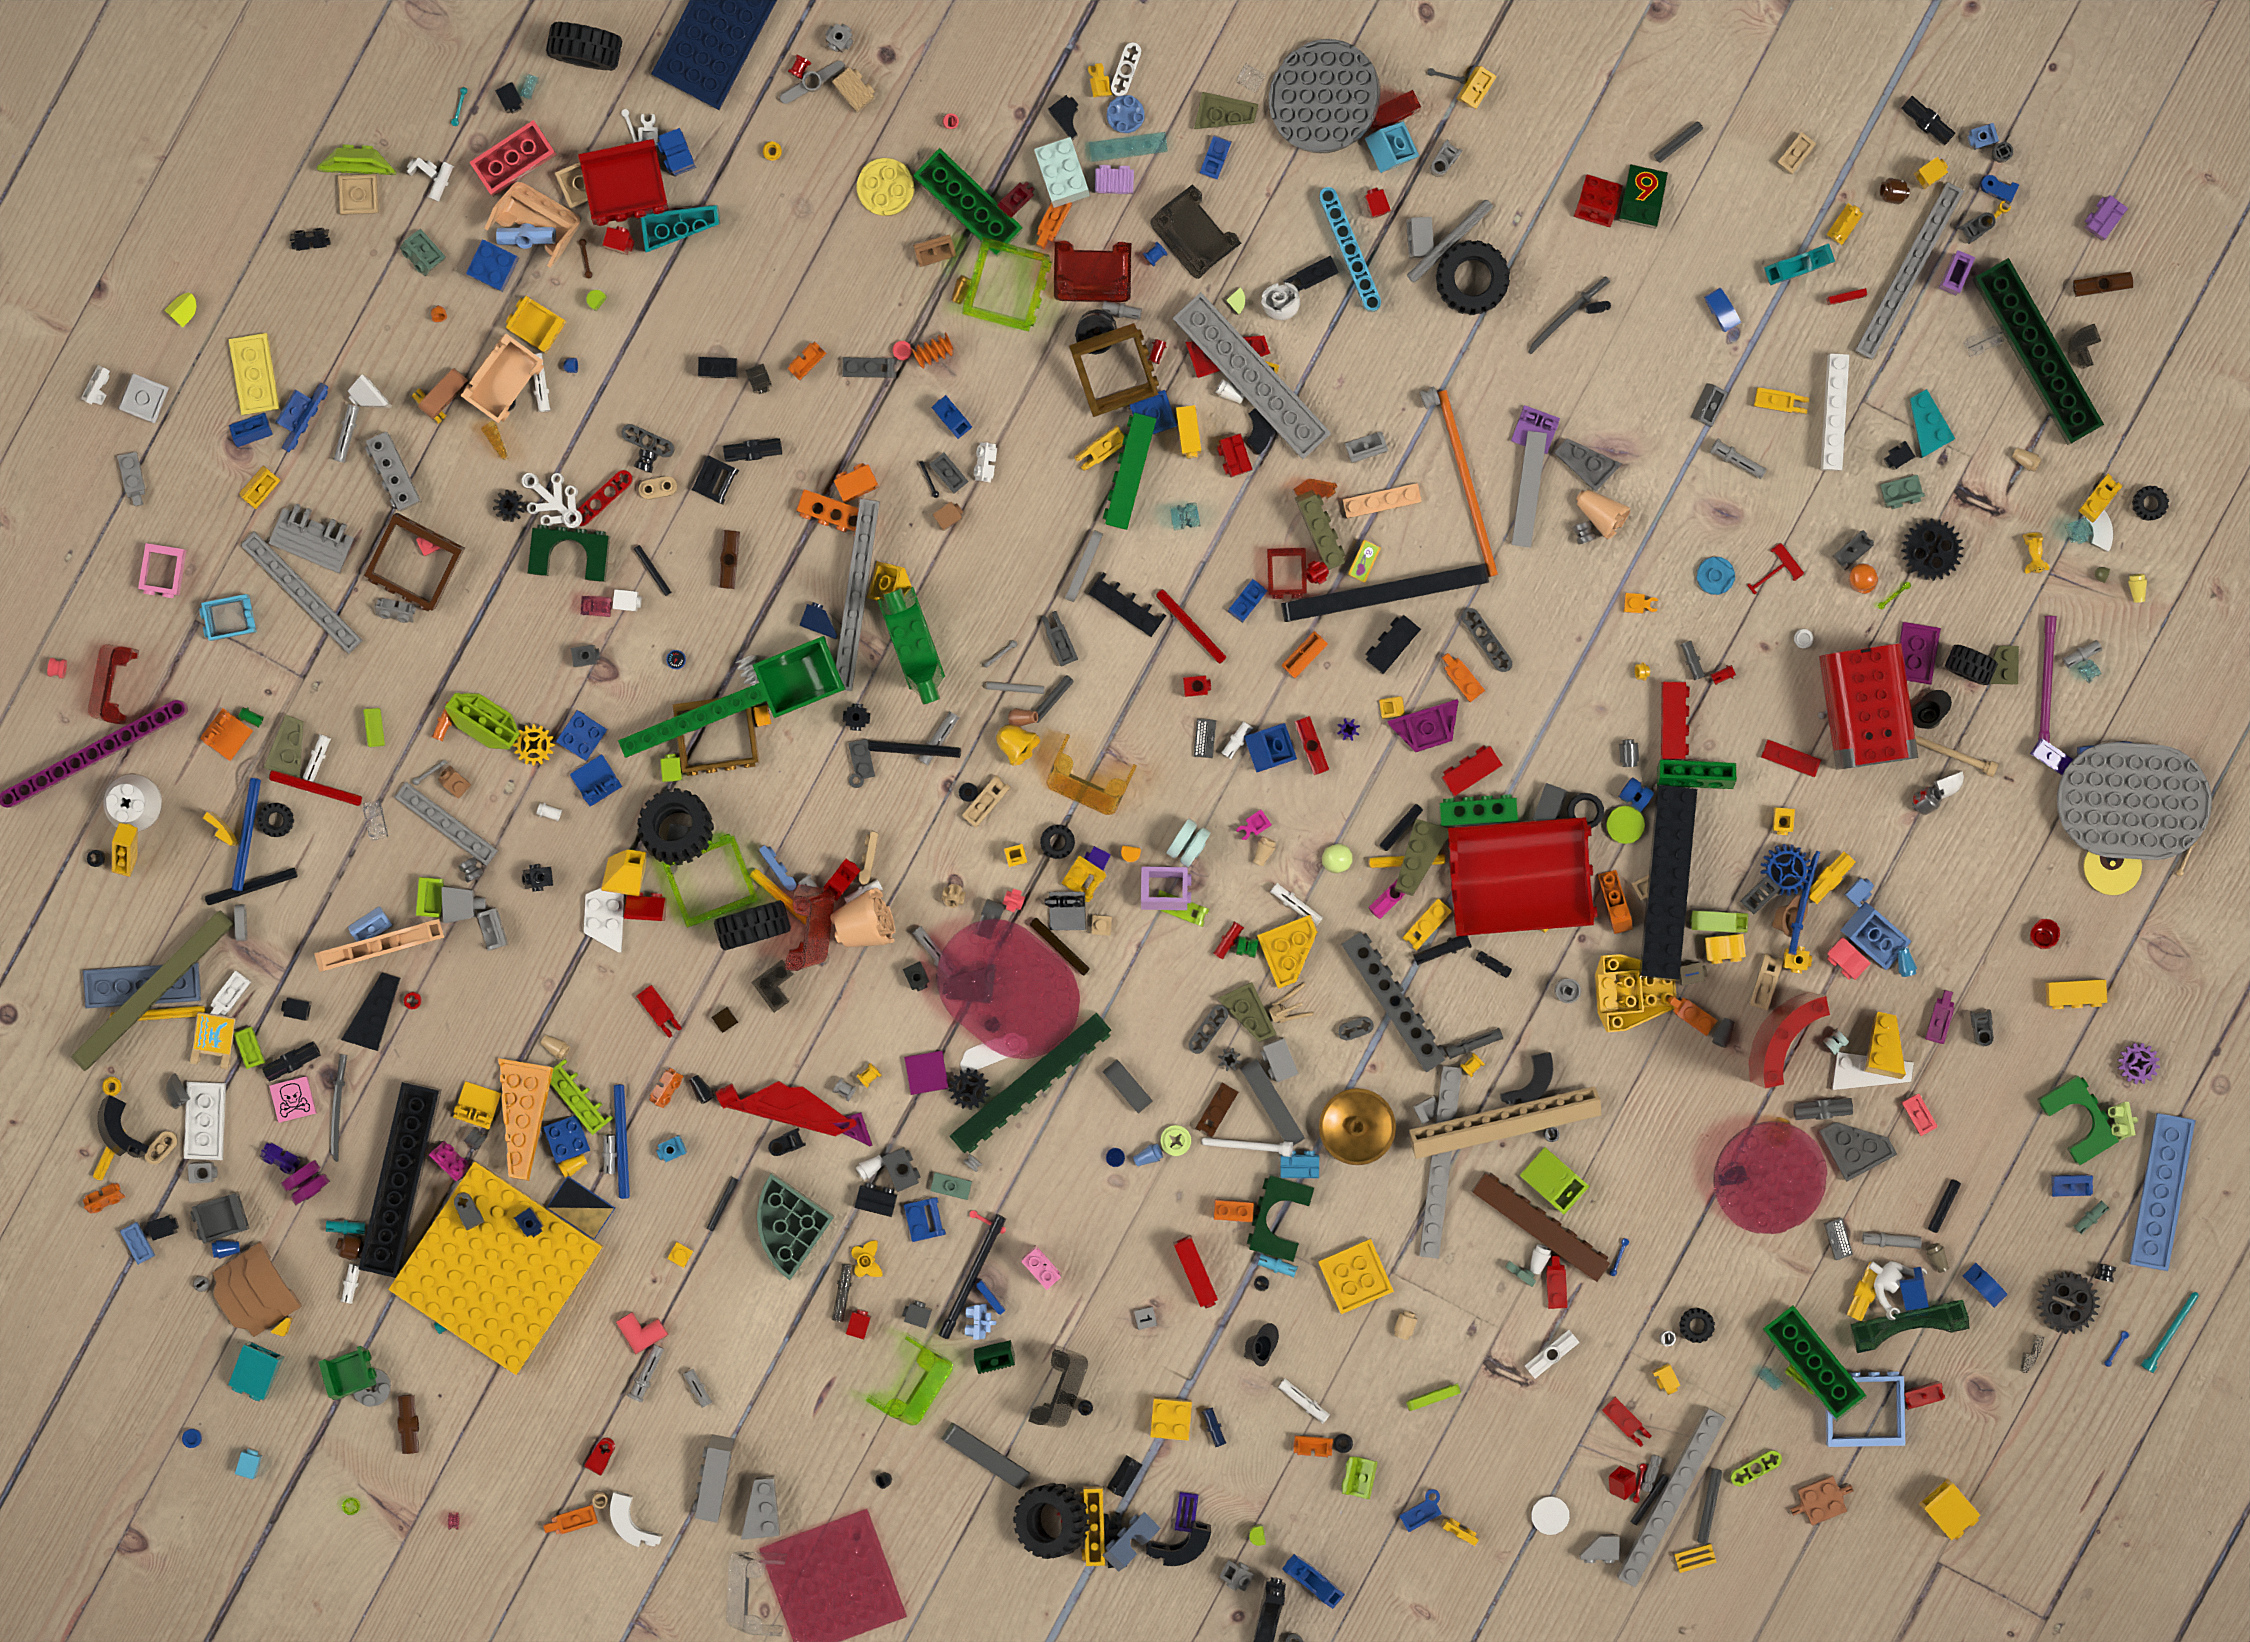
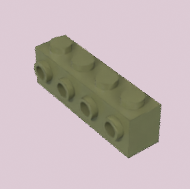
M1310 490L1295 497L1321 562L1326 564L1328 570L1345 563L1343 559L1346 556L1341 545H1337L1336 540L1338 536L1334 528L1331 529L1329 526L1331 519L1327 511L1323 512L1321 506L1324 503L1319 494L1316 495Z

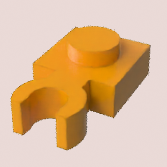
M1625 593L1624 612L1643 614L1644 608L1650 612H1656L1657 609L1651 608L1650 603L1652 601L1656 602L1658 599L1652 597L1645 600V594Z

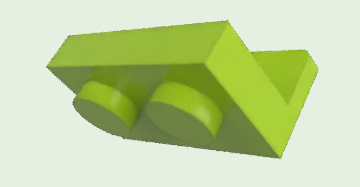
M1350 1456L1346 1462L1345 1468L1347 1472L1342 1481V1494L1370 1499L1378 1462L1358 1456Z

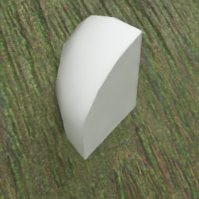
M1963 771L1934 781L1942 799L1959 791L1964 780Z

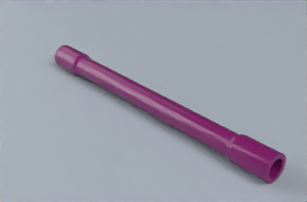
M2045 616L2044 627L2045 644L2038 740L2042 738L2050 743L2049 728L2057 616Z

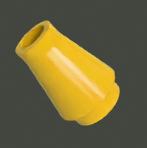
M581 1154L561 1161L558 1167L564 1178L568 1176L571 1177L588 1163L584 1155Z

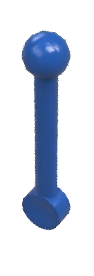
M1626 1238L1621 1241L1620 1252L1613 1269L1610 1270L1611 1276L1617 1275L1616 1270L1625 1247L1629 1245V1240Z
M2121 1332L2118 1344L2109 1359L2104 1362L2105 1366L2110 1367L2112 1365V1360L2124 1339L2129 1337L2128 1332Z

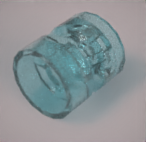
M1196 502L1187 503L1185 507L1181 505L1170 506L1174 531L1185 529L1186 526L1190 528L1200 526Z

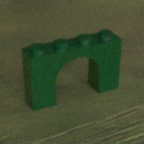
M537 525V528H532L527 574L549 576L550 557L554 547L562 541L573 540L580 543L586 551L585 580L606 582L610 536L606 535V532L595 531L594 534H588L585 529H576L575 532H569L566 527H556V530H550L547 525Z
M1269 1175V1178L1264 1179L1262 1189H1265L1264 1196H1260L1258 1200L1259 1214L1254 1215L1252 1226H1255L1253 1234L1249 1233L1246 1244L1250 1245L1249 1250L1294 1262L1299 1243L1273 1234L1267 1226V1213L1275 1203L1280 1201H1292L1310 1206L1314 1187Z

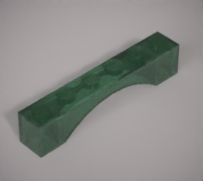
M1963 1299L1894 1314L1892 1316L1895 1317V1320H1889L1885 1316L1850 1324L1851 1336L1857 1353L1875 1350L1889 1337L1910 1329L1933 1328L1950 1333L1970 1329L1969 1316Z

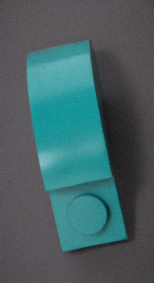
M1825 244L1798 256L1764 267L1771 286L1815 271L1836 261L1830 245Z

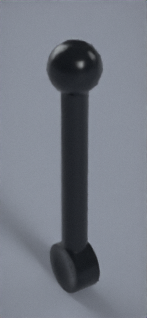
M923 460L919 461L932 490V497H939V492L935 490Z

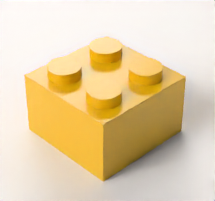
M1153 1397L1150 1437L1189 1441L1192 1400Z

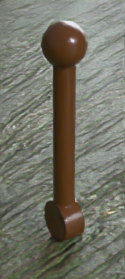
M581 239L579 241V244L582 246L586 268L585 277L590 279L592 278L593 274L590 271L588 263L587 251L585 246L587 244V241L585 239Z

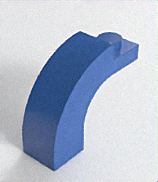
M1294 1554L1282 1568L1332 1609L1345 1595L1327 1577L1300 1556Z

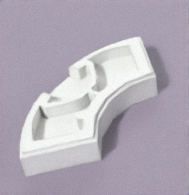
M2103 510L2093 523L2083 515L2082 518L2092 528L2093 537L2091 544L2109 552L2113 541V527L2106 511Z

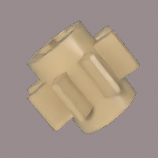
M951 884L948 888L944 887L941 900L945 901L946 906L956 908L959 904L963 905L966 892H962L961 886Z

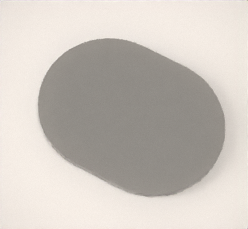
M2110 742L2088 748L2075 757L2067 766L2057 790L2058 815L2062 826L2070 838L2088 852L2110 858L2161 860L2174 857L2190 848L2197 841L2208 824L2212 807L2210 786L2199 765L2180 750L2155 744Z

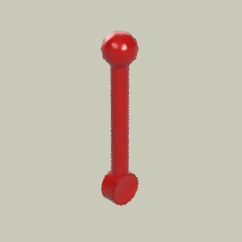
M1641 1464L1639 1466V1469L1641 1471L1636 1489V1494L1633 1497L1634 1503H1638L1640 1501L1639 1494L1644 1471L1647 1470L1646 1464Z

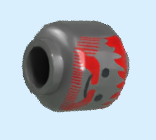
M1927 786L1913 795L1912 806L1915 811L1927 815L1940 807L1942 801L1941 794L1936 788Z

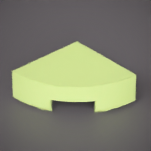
M1241 287L1226 300L1238 315L1242 312L1245 305V295Z

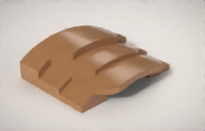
M262 1242L257 1243L213 1272L217 1281L213 1295L234 1327L247 1329L253 1337L302 1307L293 1290H289L270 1260L272 1257Z

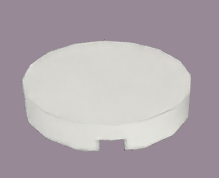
M1545 1496L1539 1499L1533 1505L1531 1519L1535 1528L1547 1535L1563 1531L1570 1519L1566 1504L1560 1498Z

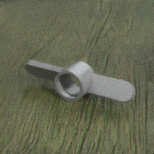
M836 61L819 72H807L800 83L781 93L780 100L784 104H788L807 92H817L823 82L845 69L844 63ZM815 75L819 78V84L816 88H808L805 81L808 76Z

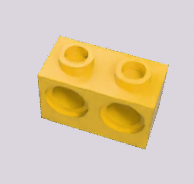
M1936 157L1917 170L1914 176L1923 189H1926L1948 173V166L1942 158Z

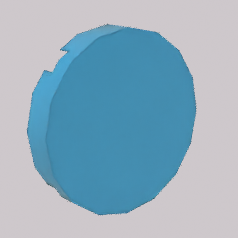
M1722 557L1708 558L1700 564L1697 570L1698 584L1704 592L1711 595L1725 593L1732 587L1735 581L1734 568L1728 560Z

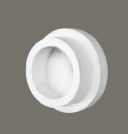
M1801 629L1796 632L1794 642L1800 648H1808L1813 643V635L1809 630Z

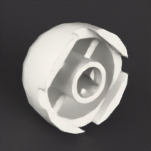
M1278 283L1273 284L1263 292L1261 303L1266 314L1272 319L1286 320L1297 313L1300 306L1299 293L1297 288L1290 283H1284L1285 285L1280 286Z

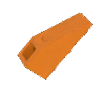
M1613 870L1598 874L1614 934L1632 930V919L1617 871Z

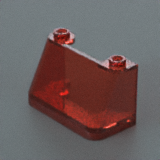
M1065 240L1055 242L1054 298L1059 301L1126 302L1130 300L1132 243L1118 242L1113 245L1112 251L1074 250L1073 244Z
M105 644L100 648L88 705V713L93 719L125 725L127 715L120 712L119 704L110 703L117 665L127 667V663L130 660L138 659L139 649L113 644Z
M797 885L793 898V909L797 914L807 916L804 942L800 941L796 949L789 950L785 970L799 971L821 964L826 960L832 925L830 915L833 914L835 901L834 893L830 889Z

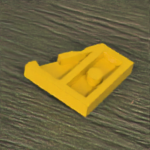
M1444 1518L1441 1523L1443 1529L1454 1533L1457 1537L1474 1546L1477 1544L1479 1539L1476 1537L1477 1533L1468 1527L1466 1530L1459 1526L1461 1523L1453 1518L1449 1520Z

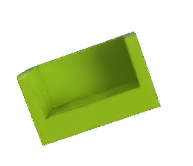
M419 877L416 916L441 917L444 879Z

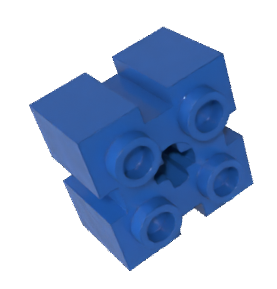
M680 128L658 136L660 141L657 142V145L662 155L667 157L664 163L669 173L672 172L677 176L696 168Z

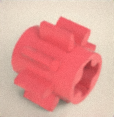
M1013 888L1012 892H1006L1003 904L1007 905L1006 910L1015 912L1016 909L1021 910L1025 899L1024 896H1021L1022 891Z

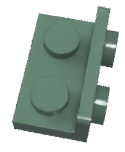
M421 228L407 238L400 247L403 256L409 259L414 264L415 269L424 276H427L434 267L446 258Z
M1918 475L1880 485L1885 506H1891L1892 509L1903 507L1902 503L1910 501V504L1921 502V498L1925 497Z

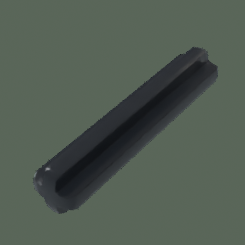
M1415 804L1380 843V847L1383 850L1388 851L1422 813V807Z
M1954 1179L1950 1181L1928 1226L1930 1231L1938 1233L1961 1186L1959 1181Z

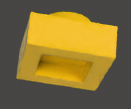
M676 1242L667 1259L684 1268L694 1251Z

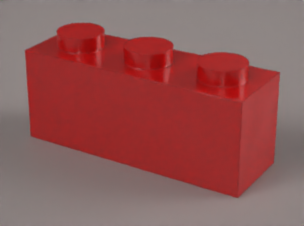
M1483 745L1475 751L1476 755L1472 758L1468 755L1459 761L1461 765L1455 769L1451 766L1443 771L1444 776L1441 778L1453 797L1503 765L1491 746L1486 748Z

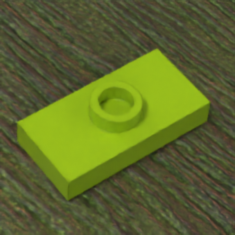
M253 1026L234 1033L246 1069L266 1063Z

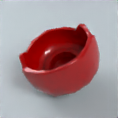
M2040 919L2030 931V940L2039 949L2054 947L2060 938V928L2051 919Z

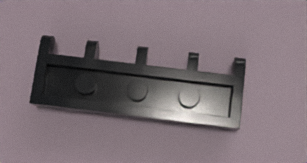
M1103 572L1088 594L1152 637L1166 615L1163 613L1159 619L1148 612L1152 607L1151 604H1148L1146 609H1143L1133 602L1136 596L1135 593L1130 598H1127L1117 591L1120 586L1119 582L1114 587L1104 582L1103 579L1106 577V573Z

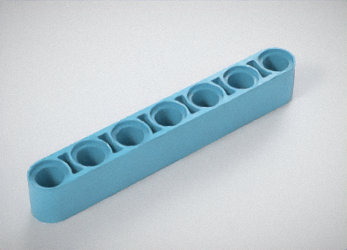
M1325 187L1320 192L1319 201L1365 310L1375 312L1381 306L1380 296L1336 191L1331 187ZM1323 193H1332L1333 199L1325 201L1322 196ZM1336 209L1340 212L1341 216L1338 219H1333L1330 216V212ZM1340 227H1345L1348 230V235L1341 237L1338 235L1337 230ZM1347 245L1354 246L1355 253L1352 255L1347 254L1345 247ZM1360 263L1363 266V270L1355 272L1352 269V265ZM1361 281H1368L1370 288L1362 290L1359 285ZM1369 298L1377 300L1378 304L1375 308H1370L1367 305Z

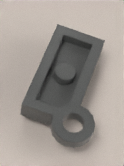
M867 739L848 743L855 772L850 776L849 783L854 788H860L864 784V779L875 777ZM854 777L860 778L859 784H854Z

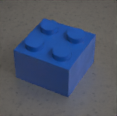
M482 239L466 274L503 292L519 257Z

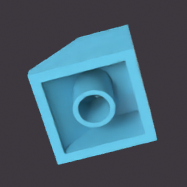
M1404 121L1380 129L1365 138L1380 173L1419 157Z

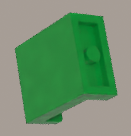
M358 1346L356 1351L333 1360L323 1359L318 1361L329 1398L337 1400L377 1384L375 1380L377 1374L371 1366L370 1360H372L368 1349Z

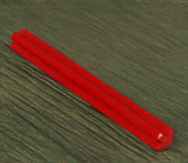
M1161 589L1156 594V597L1219 664L1227 658L1164 589Z
M271 770L269 780L349 804L360 806L362 802V796Z

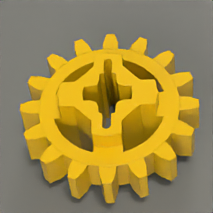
M533 724L532 729L525 726V732L519 730L521 735L517 738L518 743L513 744V746L518 747V750L514 753H520L519 760L525 758L526 765L530 761H532L533 766H536L537 761L542 765L544 758L548 761L550 760L548 754H554L550 750L551 747L555 746V744L551 743L554 736L548 737L550 731L546 730L544 732V726H540L537 729L536 724ZM537 732L540 733V735H538L537 737H531L529 733ZM545 739L547 742L546 751L543 749V742L545 741ZM522 740L526 742L524 750H522ZM538 740V749H531L530 747L532 745L530 742H536ZM532 753H537L540 757L530 758L528 756Z

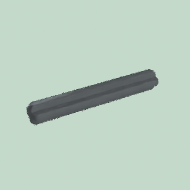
M1712 1469L1697 1539L1698 1543L1701 1544L1708 1543L1722 1477V1470Z

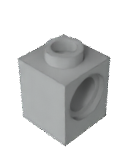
M214 1162L188 1164L189 1183L214 1182L218 1176L217 1166H214ZM201 1167L206 1168L208 1171L206 1178H202L199 1175Z

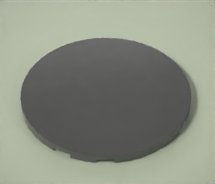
M1320 39L1306 43L1296 51L1294 50L1283 60V64L1272 79L1269 91V109L1277 130L1292 145L1311 153H1331L1350 146L1363 136L1377 114L1381 91L1378 74L1370 59L1361 50L1347 42L1336 39Z

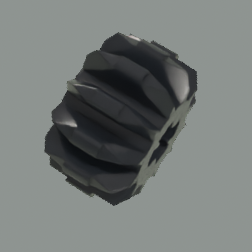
M505 490V497L502 493H498L501 500L494 499V502L498 503L499 506H494L493 510H500L496 516L500 517L503 515L502 520L505 522L508 516L510 522H514V515L520 519L519 511L525 513V510L520 508V506H525L526 502H519L523 496L518 495L516 497L517 491L513 490L511 496L509 490ZM508 501L514 504V508L511 507V511L505 508V504L508 505Z

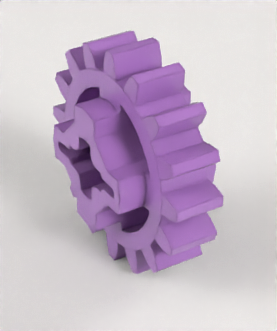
M2132 1043V1048L2126 1046L2127 1052H2120L2123 1058L2117 1060L2122 1062V1065L2118 1066V1069H2123L2120 1075H2127L2126 1081L2128 1082L2133 1079V1084H2137L2139 1080L2141 1084H2145V1079L2152 1081L2151 1075L2157 1076V1073L2154 1071L2155 1068H2160L2159 1065H2156L2160 1058L2154 1057L2157 1052H2150L2151 1046L2149 1045L2144 1048V1043H2140L2139 1047L2136 1043ZM2140 1051H2144L2149 1057H2143ZM2132 1054V1058L2127 1062L2129 1055ZM2138 1060L2145 1061L2143 1064L2140 1065V1068L2137 1066H2133V1064L2137 1063ZM2149 1065H2151L2149 1071L2146 1073L2145 1070ZM2133 1069L2136 1071L2137 1076L2132 1075L2128 1070Z

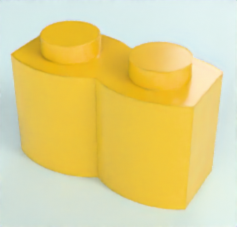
M1743 934L1704 938L1706 960L1711 961V964L1723 963L1722 959L1738 962L1742 961V957H1746Z

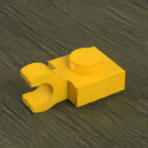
M1097 63L1095 66H1088V72L1093 76L1090 79L1093 98L1111 96L1109 76H1104L1103 64Z

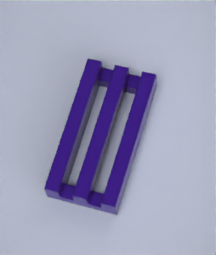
M1179 1492L1174 1530L1190 1531V1528H1186L1190 1498H1194L1192 1523V1520L1195 1521L1199 1494ZM1183 1497H1187L1183 1527H1179Z

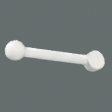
M624 109L622 110V116L626 119L633 143L639 142L629 119V111Z

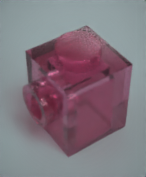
M582 596L580 615L610 617L612 598Z

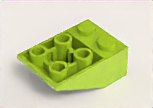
M1546 1147L1541 1150L1520 1174L1527 1183L1563 1215L1590 1187Z

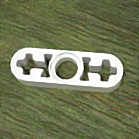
M1129 43L1124 48L1111 85V91L1117 97L1126 95L1141 56V48L1137 43ZM1132 47H1135L1136 52H1138L1137 55L1134 54L1132 57V61H1135V64L1130 61H1123L1124 58H1129L1130 53L1127 50L1132 49ZM1123 65L1131 66L1132 72L1129 75L1121 73ZM1118 75L1123 79H1129L1128 82L1124 80L1123 88L1125 90H1121L1120 93H1117V89L1114 87L1120 84L1121 79H1117Z

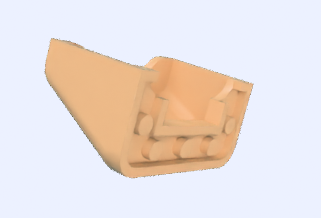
M504 333L460 396L497 423L500 420L504 422L510 414L508 411L510 405L534 373L538 375L543 369V360Z

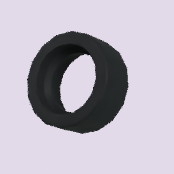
M1591 793L1576 795L1570 800L1567 807L1568 818H1576L1574 810L1579 801L1590 800L1596 805L1597 814L1592 821L1587 822V825H1591V828L1596 827L1604 816L1602 801Z

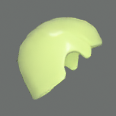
M1342 844L1327 847L1322 855L1323 866L1332 873L1346 871L1353 862L1352 852L1347 846Z

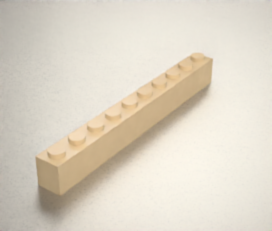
M1594 1086L1409 1130L1411 1147L1415 1159L1576 1122L1601 1116V1102Z

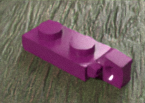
M1944 990L1942 999L1937 998L1926 1032V1040L1940 1044L1945 1043L1954 1012V1002H1951L1952 991Z

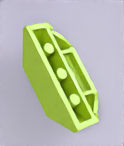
M342 145V148H336L317 166L319 172L396 175L395 169L376 149H373V146L363 145L362 149L354 148V145Z
M455 693L445 706L447 713L458 729L488 748L510 749L520 735L512 714L481 694Z

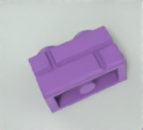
M2108 195L2106 198L2102 197L2096 205L2098 207L2095 213L2091 212L2085 220L2087 224L2084 228L2102 241L2108 237L2128 209L2111 195Z

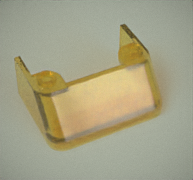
M1066 734L1047 777L1046 783L1048 788L1105 815L1114 814L1137 765L1133 764L1126 781L1114 778L1108 782L1105 789L1070 773L1073 768V760L1070 756L1063 753L1070 738V735Z

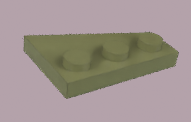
M1202 92L1194 129L1254 123L1258 104Z
M285 714L263 768L300 778L304 721Z
M1252 982L1217 998L1258 1042L1276 1035Z

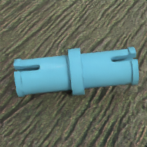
M1261 1254L1258 1266L1274 1270V1273L1280 1272L1294 1278L1298 1267L1283 1262L1280 1258L1277 1260Z

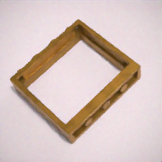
M1135 323L1069 345L1093 417L1159 395L1156 386H1159L1157 377L1152 376L1151 373L1155 371L1152 361H1147L1146 358L1149 355L1146 344L1142 345L1141 340H1144L1141 329L1137 330ZM1133 338L1148 382L1095 400L1081 355Z
M720 698L672 704L674 717L681 715L682 711L696 709ZM752 707L746 709L752 758L688 766L685 738L682 735L677 737L682 773H687V776L699 775L698 771L706 770V774L718 772L717 768L725 767V771L736 770L738 765H744V768L756 767L755 763H759Z

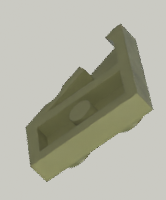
M1998 646L1993 657L1998 666L1990 684L2018 685L2019 646Z

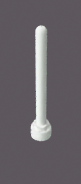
M1203 1138L1201 1140L1202 1145L1279 1152L1284 1157H1291L1293 1152V1142L1284 1141L1279 1145Z

